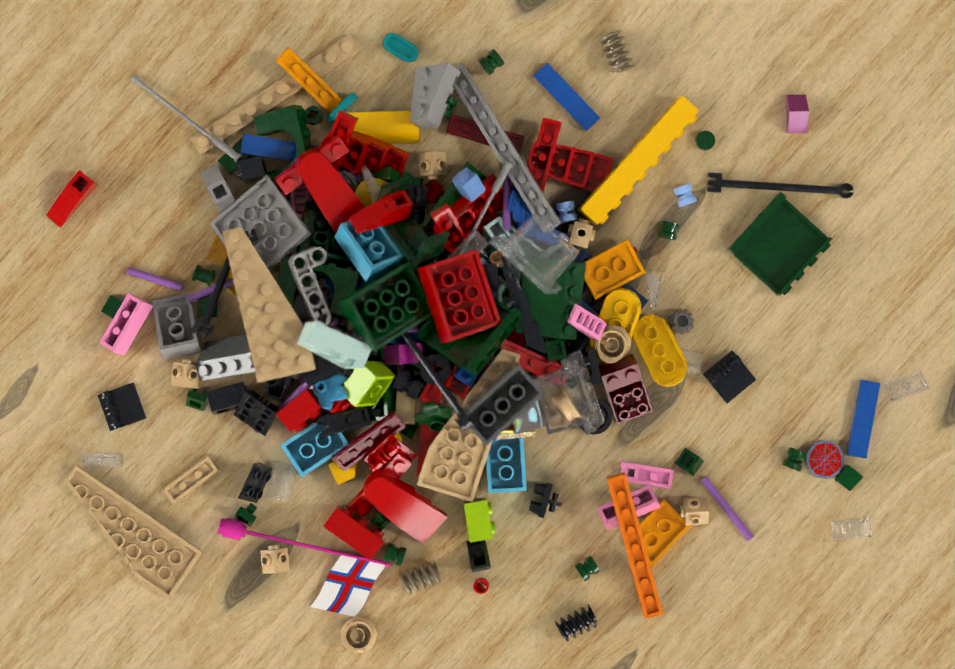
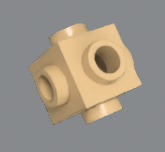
M432 151L419 153L420 177H428V180H439V176L447 175L446 152Z
M579 218V222L575 221L574 225L570 224L567 235L571 236L569 244L588 248L589 241L593 242L596 230H593V225H590L591 221ZM580 229L585 231L584 236L578 235Z
M182 359V363L174 362L170 385L197 389L199 380L197 365H193L191 360Z
M707 497L684 498L683 506H680L681 518L685 519V525L709 523Z
M270 545L267 550L260 551L263 574L290 571L288 548Z

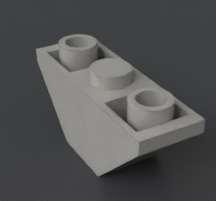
M215 164L200 172L220 213H222L236 199L221 170Z

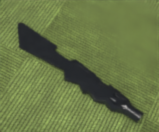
M503 255L501 258L505 268L503 275L507 279L506 287L510 291L509 296L514 300V307L521 312L526 345L546 353L547 349L538 323H533L529 312L531 305L525 291L520 286L519 281L521 279L515 266L512 265L509 255Z

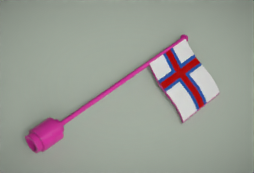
M230 518L221 519L218 528V534H222V537L240 540L241 537L245 538V534L341 555L329 571L320 594L310 607L353 617L359 613L365 604L375 580L384 567L390 566V562L377 559L369 560L359 555L248 531L243 521Z

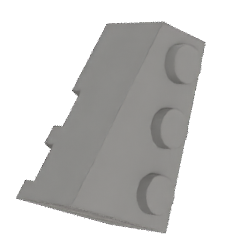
M450 63L416 67L410 116L412 123L421 129L439 127L447 107L445 103L449 93L452 94L454 90L452 87L455 78L459 77L461 71Z

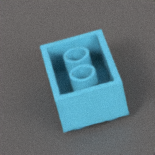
M347 221L340 224L335 235V239L365 282L377 278L396 267L403 258V255L383 227L357 234L351 222Z
M313 423L280 446L299 475L303 477L331 459L333 454L350 443L343 432L319 438L318 435L325 431L326 428L323 424L317 425Z
M523 433L499 434L492 441L486 459L488 493L527 491Z

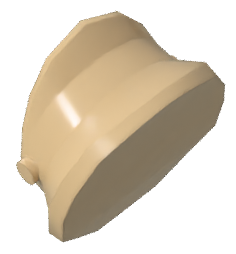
M610 324L605 327L599 340L594 339V346L597 354H599L604 362L607 364L616 363L627 355L630 350L631 339L623 327Z
M560 387L558 393L550 397L552 404L568 421L574 418H582L570 394L564 387Z
M359 616L347 620L341 628V645L355 653H362L371 649L378 634L373 622Z

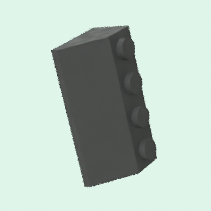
M247 335L207 341L197 360L199 381L255 372Z
M515 362L463 410L474 422V426L470 429L487 446L545 393L523 368Z

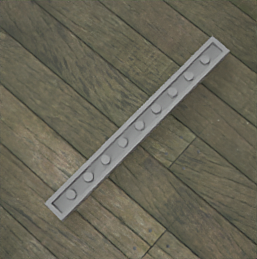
M460 63L455 67L461 72L459 77L455 78L454 88L502 166L504 161L513 165L508 172V176L543 233H547L559 225L561 221L463 63Z

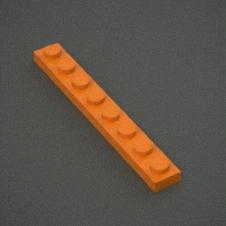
M622 472L606 477L644 618L648 619L662 615L663 610L626 473Z

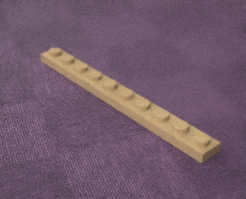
M349 34L306 64L321 78L361 50ZM288 74L206 128L205 131L213 137L225 141L254 122V116L269 112L304 88ZM202 132L190 139L201 156L216 147L213 141Z

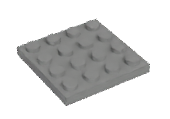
M269 175L264 176L210 223L224 245L222 231L242 227L244 231H248L249 237H253L251 229L255 228L259 242L253 244L268 270L311 235Z

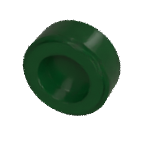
M702 131L696 137V145L701 150H709L715 144V136L710 131Z

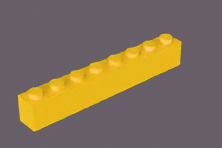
M683 95L677 97L577 210L591 221L593 225H598L599 223L602 225L609 216L607 214L611 209L615 210L622 203L620 199L624 195L628 196L633 191L634 183L637 180L640 182L647 175L645 171L658 163L660 160L658 158L662 152L665 154L672 147L671 142L683 135L685 132L683 128L687 124L691 125L697 119L696 114L699 110Z

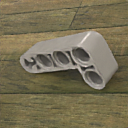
M313 246L292 255L289 258L288 264L312 322L314 320L320 321L317 319L319 317L318 311L313 310V308H318L321 314H325L322 317L323 321L320 322H323L326 326L331 321V314L312 268L324 263L327 254L323 248ZM315 250H319L321 253V257L317 261L312 258V253ZM297 258L303 260V265L300 268L294 266V261ZM304 276H309L310 278L308 286L302 285L301 281ZM312 294H316L318 297L315 304H310L309 297Z

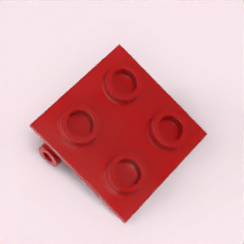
M390 434L364 458V461L370 465L369 469L375 472L379 471L380 467L384 464H387L388 459L391 460L396 452L402 453L412 461L418 455Z

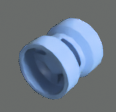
M691 183L673 189L674 194L678 197L677 203L679 208L697 202L696 196L692 193Z
M574 201L556 204V210L559 211L560 215L558 218L561 223L578 220L577 214L574 212Z

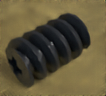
M589 604L588 611L582 607L581 614L576 610L574 611V618L567 614V621L562 617L560 618L561 624L555 621L562 638L567 642L569 641V635L576 638V631L580 635L583 634V628L589 632L590 624L597 628V619Z

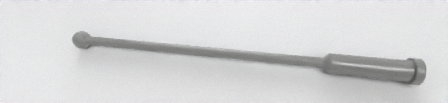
M137 75L132 76V82H137L148 92H150L152 95L158 98L161 102H163L165 105L171 108L174 112H176L178 115L184 118L187 122H189L191 125L197 128L200 132H202L204 135L210 138L213 141L214 145H216L219 149H221L232 159H234L236 163L240 161V159L242 158V155L240 153H237L222 140L213 137L211 134L205 131L202 127H200L189 117H187L185 114L179 111L176 107H174L172 104L166 101L163 97H161L159 94L153 91L150 87H148L146 84L140 81Z
M504 161V165L491 188L492 192L459 255L464 254L495 193L499 192L508 172L513 167L512 164Z

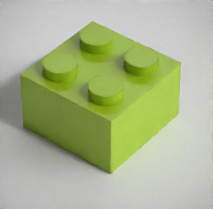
M367 361L364 368H354L352 375L344 381L343 388L347 393L346 399L355 407L375 406L396 375L381 361Z
M487 498L473 500V502L465 501L464 508L469 541L476 542L493 539L492 534H496L495 523L490 521L489 516L493 515L491 502H487Z

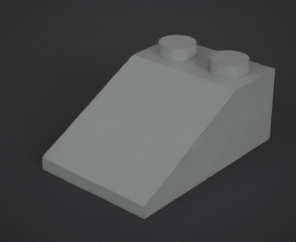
M190 293L152 300L159 347L164 361L202 352L198 329L196 333L191 332L195 323V315L192 302L189 303L187 298Z

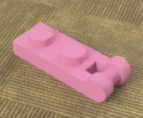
M620 461L621 473H626L628 482L671 489L674 470ZM629 469H635L633 477L628 476Z

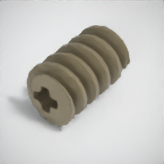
M622 30L612 32L600 40L601 44H606L603 47V51H609L605 57L612 58L608 65H615L611 68L612 73H620L635 67V65L628 64L633 59L626 58L630 51H623L627 44L620 43L624 39V36L618 37Z
M435 560L434 566L427 562L426 569L421 564L420 571L413 567L412 574L408 570H405V576L400 572L398 573L402 587L409 595L412 594V588L418 592L419 585L426 589L427 582L431 587L434 586V580L441 584V577Z

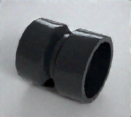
M403 366L392 388L400 393L407 392L408 397L417 401L427 382L423 380L420 374L414 375L413 370Z

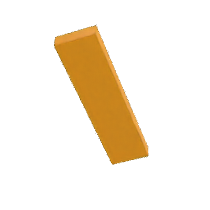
M289 46L276 58L275 61L328 113H331L343 101Z

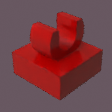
M430 180L426 185L428 186L427 200L437 204L438 200L436 197L439 194L444 195L445 192L442 191L443 187L440 184Z

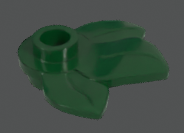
M427 402L422 407L423 413L415 414L414 419L419 424H427L432 431H439L446 424V420L452 416V408L449 405L439 407L435 402Z

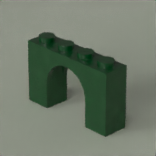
M294 104L253 117L257 135L269 136L287 131L295 139L297 151L294 160L284 168L266 172L280 190L281 188L274 178L294 165V162L302 153L313 149L310 142L311 133L305 120L307 117L306 112L300 105Z
M289 255V257H283L277 284L294 309L299 289L288 264L289 258L292 256ZM297 258L294 261V266L296 268L302 267L303 260ZM334 263L320 264L313 267L314 275L327 277L334 284L335 290L330 309L331 317L348 320L338 301L358 290L361 278L360 273L356 268L346 267L343 269ZM304 276L301 282H303L309 276Z

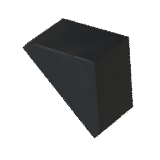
M486 540L466 541L472 573L491 569Z

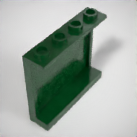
M782 192L776 195L727 249L777 296L781 294L786 295L791 290L792 286L790 284L794 280L798 281L805 274L803 270L807 266L811 267L818 260L816 256L820 251L824 253L831 244L829 242L832 239L827 237L786 200V196Z
M495 302L501 320L499 325L450 342L441 343L433 316H431L426 323L420 325L417 334L420 342L473 377H476L522 320L521 312L515 307L511 310L502 303Z

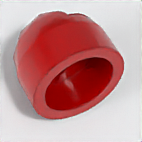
M478 578L473 584V589L478 594L486 593L489 588V582L485 578ZM478 581L483 583L486 586V588L482 586L480 583H478Z

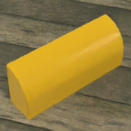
M411 111L347 112L358 118L353 131L372 136L389 144L420 143L419 127L410 121Z

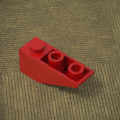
M79 170L65 186L46 216L61 228L98 184L83 171Z
M401 190L384 196L349 217V221L357 234L408 219L413 203L406 192Z

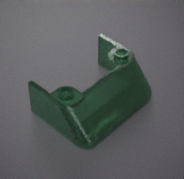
M404 177L381 186L376 201L388 194L401 190L405 191L408 178ZM411 214L408 219L382 226L403 255L400 264L409 262L415 274L418 273L417 269L427 266L443 252L450 234L447 230L428 237Z

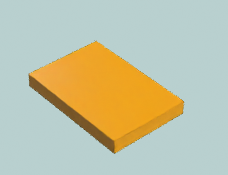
M628 239L584 262L586 263L584 281L594 300L646 273Z
M665 499L659 502L660 508L651 511L639 524L650 566L652 567L692 526L685 525V519L681 518V515Z

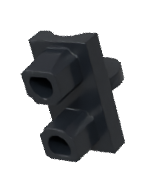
M548 482L546 484H535L533 493L542 495L543 498L541 503L531 500L529 511L538 514V517L544 518L548 503L550 504V512H554L556 506H562V502L557 501L558 493H553L552 499H549L553 484Z

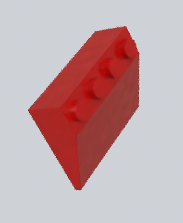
M477 249L417 269L441 343L450 342L501 323Z

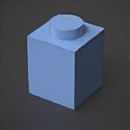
M466 167L452 179L460 195L471 202L486 190L478 175Z

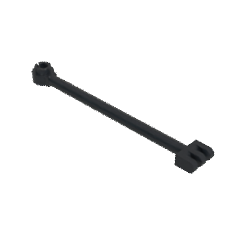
M708 173V177H716V181L708 180V185H715V188H707V192L721 193V187L835 194L843 199H848L853 195V192L844 195L842 193L843 188H847L848 191L854 190L853 186L849 183L834 187L722 179V173Z
M228 255L202 321L195 320L191 331L196 333L198 327H201L198 335L203 336L205 330H208L206 334L207 339L211 338L215 326L209 323L231 269Z
M405 332L400 335L459 418L457 424L462 430H469L474 426L473 420L459 405L409 333Z

